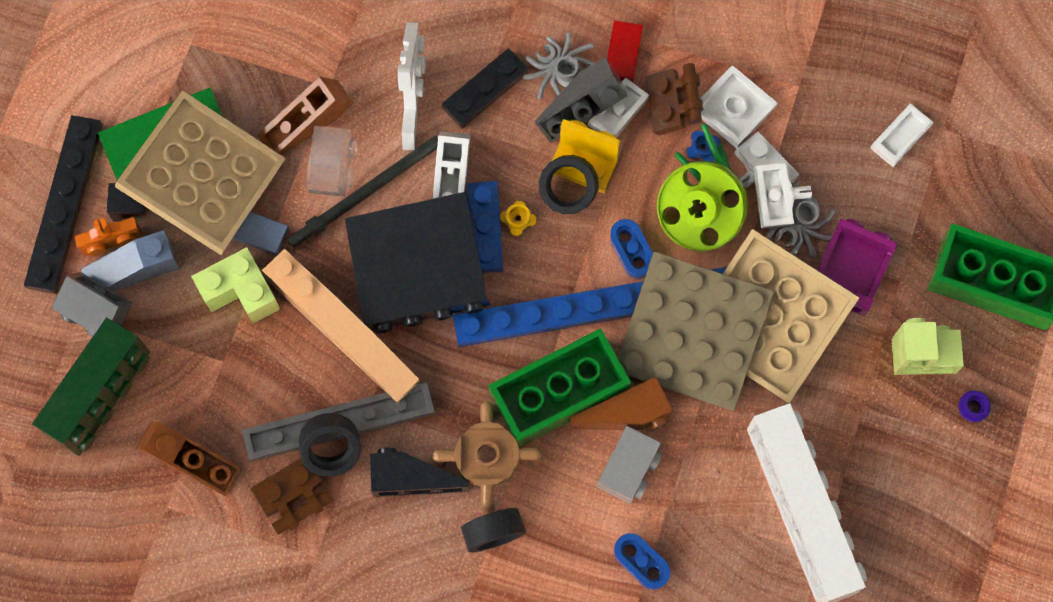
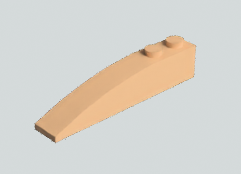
M285 249L262 270L269 283L397 403L420 382L418 377L353 312Z

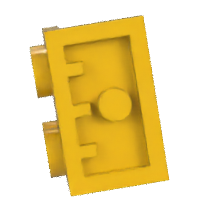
M563 119L560 130V143L552 161L564 155H576L585 158L593 165L598 175V192L605 194L618 163L621 141L607 131L597 132L591 130L581 121L571 120L570 122ZM571 166L563 167L554 174L587 187L584 174L577 168Z

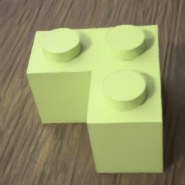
M247 247L191 276L211 313L238 298L253 324L280 310L275 297Z
M911 318L906 320L892 337L894 375L957 374L964 366L961 330H951L950 326L946 325L936 326V322H926L925 318Z

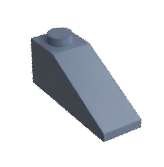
M165 230L129 242L82 268V272L115 291L178 270L180 267L172 242Z

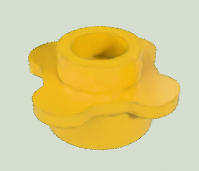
M516 201L507 211L501 212L500 221L508 225L513 236H520L524 229L536 224V216L530 214L523 201ZM517 216H520L521 220L516 221L515 218Z

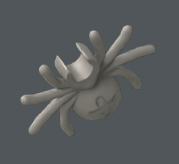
M570 32L566 34L563 52L561 46L548 36L546 40L551 45L544 44L545 51L550 54L548 57H542L538 52H536L537 62L530 56L526 57V61L543 71L526 74L523 76L525 80L546 75L538 91L537 98L539 100L543 98L544 89L550 78L551 85L558 96L561 91L556 80L562 87L566 88L578 73L584 70L578 62L589 66L594 64L590 60L578 56L573 57L584 50L594 48L593 43L583 45L568 53L572 40Z
M795 181L792 187H798L799 182ZM811 197V199H796L792 207L794 224L782 226L784 227L782 229H779L780 227H772L766 234V237L770 239L776 232L775 241L782 237L783 233L787 234L789 242L784 248L796 243L791 251V254L794 256L799 252L804 238L809 248L810 256L814 258L815 249L807 234L824 241H830L832 236L823 235L811 229L816 230L828 223L835 214V210L831 209L824 219L813 224L820 215L818 201L814 197Z

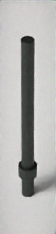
M436 135L320 216L314 215L307 220L303 228L287 238L291 247L294 249L311 236L317 237L326 230L325 227L435 151L438 145V137Z

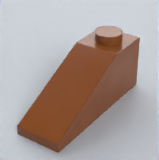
M319 76L257 135L263 144L282 155L334 122L353 104V101L338 80Z
M654 377L570 417V426L572 429L625 430L626 426L634 430H644L649 427L652 430H656L669 423L667 418L671 417L673 409L657 378Z

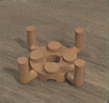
M489 401L483 402L480 406V423L474 424L464 432L457 441L455 449H436L433 452L434 464L437 467L442 468L447 462H456L463 478L471 484L481 487V505L483 512L486 514L492 513L495 509L494 487L511 479L519 461L529 460L532 466H538L542 460V452L539 448H519L514 436L503 426L493 422V405ZM486 446L492 447L497 453L496 458L490 463L482 462L478 458V452L481 448Z

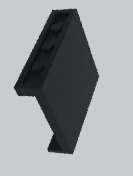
M466 192L345 218L363 323L371 331H374L375 334L390 332L393 330V326L404 324V327L419 326L423 324L422 320L435 318L436 321L447 320L453 317V313L465 311L466 314L479 313L484 310L483 307L490 305L470 212L472 211L471 203Z

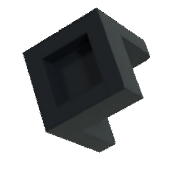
M116 183L108 184L107 213L113 222L125 220L126 214L145 213V206L114 187Z

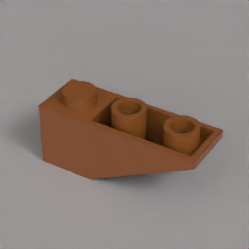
M151 421L135 448L163 465L223 496L227 495L241 470L235 464L159 421Z

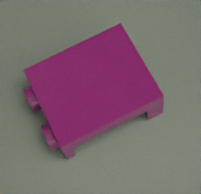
M840 219L817 271L859 297L851 311L865 316L872 306L874 295L898 244L893 242V238L886 233L879 231L873 233L864 229V225L856 220L847 219L845 221Z

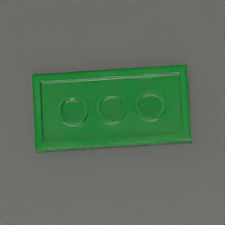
M210 87L190 95L222 116ZM174 102L97 132L116 180L125 171Z

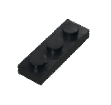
M508 48L442 103V109L463 129L519 82L524 75L528 74L529 68Z

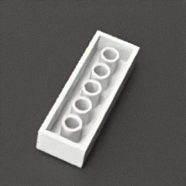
M787 404L754 416L747 428V432L816 602H837L863 590L866 587L864 581H867V576L862 564L855 562L851 552L854 550V544L850 534L847 531L843 532L839 523L841 519L839 507L835 501H830L826 491V489H829L827 478L822 470L818 471L813 459H816V452L811 441H806L801 430L804 429L802 417L797 410L793 411L791 404Z

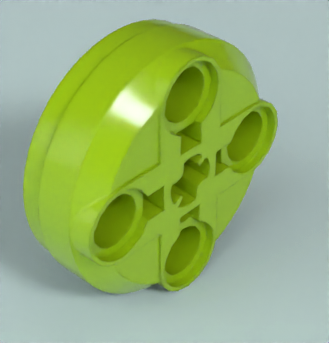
M711 161L691 162L673 171L664 181L657 200V214L665 233L678 245L694 251H710L726 245L740 232L748 212V193L740 179L727 167ZM690 168L697 169L701 175V180L696 185L691 184L687 179V172ZM729 189L735 190L739 195V203L735 206L729 205L725 200V192ZM699 202L700 204L705 203L707 209L698 211L696 204ZM672 206L678 209L680 213L678 222H672L667 218L666 212L668 207ZM706 228H713L717 231L718 241L716 243L706 241L704 237Z

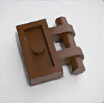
M684 64V75L679 78V74L675 69L646 76L652 127L655 134L661 135L684 129L685 116H689L691 124L702 122L701 112L704 110L702 99H699L698 86L700 85V77L696 73L695 64ZM686 90L687 101L682 104L681 91Z
M301 458L250 488L267 517L278 511L280 512L282 518L272 523L277 534L282 533L288 528L293 530L299 526L298 522L313 513L315 515L324 511L322 507L333 501L327 490L318 496L314 495L312 490L323 483L317 474L307 469L302 463ZM304 496L307 503L291 512L288 505Z

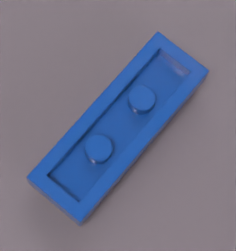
M497 181L467 183V192L472 208L470 212L482 273L503 272Z

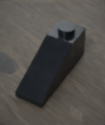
M380 448L378 453L370 454L371 492L373 497L469 492L468 480L406 453L397 452L396 448Z

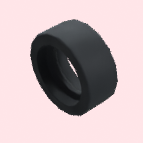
M564 155L549 162L542 170L539 179V193L544 203L553 211L561 214H576L586 209L596 198L599 189L598 175L593 165L585 158L576 155ZM571 166L584 174L587 188L581 199L567 203L559 200L554 195L551 181L557 170Z
M326 413L317 415L307 421L300 431L298 442L302 463L309 471L319 476L333 477L342 475L352 469L359 460L361 446L357 427L350 419L341 414ZM325 433H340L348 438V447L337 456L320 457L311 450L313 440Z
M518 508L495 511L475 518L461 526L469 553L492 549L514 541L526 534Z

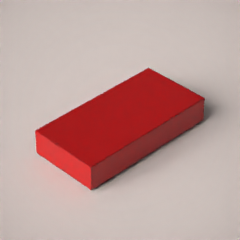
M614 20L607 60L615 69L621 81L627 78L633 83L643 25Z

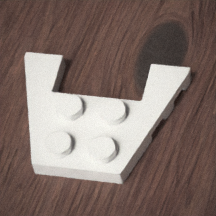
M406 22L403 38L404 51H401V65H398L399 91H403L404 97L402 146L403 150L413 151L415 150L418 97H423L424 81L420 77H422V74H425L426 56H420V54H424L425 36L419 35V23Z

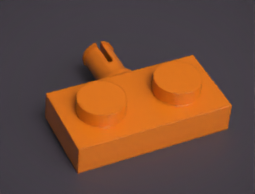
M99 217L100 221L97 218L93 223L94 229L74 236L80 252L84 256L88 255L90 257L102 255L106 252V249L115 246L122 247L135 239L143 237L141 228L134 217L113 223H107L104 218Z

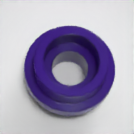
M966 392L958 402V410L967 421L980 422L990 413V401L982 392ZM970 402L978 405V412H973L969 409Z

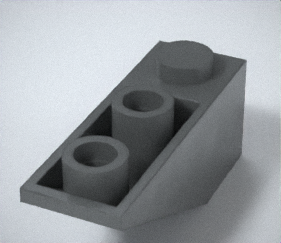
M603 57L579 72L535 120V123L549 142L553 143L560 138L563 119L570 122L571 120H578L585 123L628 95L619 75L607 58Z

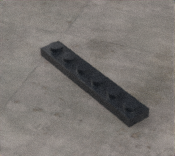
M74 115L70 117L24 282L26 289L57 294L99 141L97 132L102 131L103 124L101 120Z

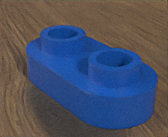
M629 219L619 220L611 228L610 242L626 273L636 279L645 278L653 252L637 223ZM628 234L631 239L626 242L622 241L620 235ZM636 260H641L644 263V266L642 268H636L633 265V262Z
M632 533L624 534L616 541L614 546L616 560L643 587L649 590H658L665 586L670 577L669 565L640 536ZM632 546L635 548L636 554L628 557L624 553V548ZM654 568L658 570L659 577L657 579H650L647 571Z

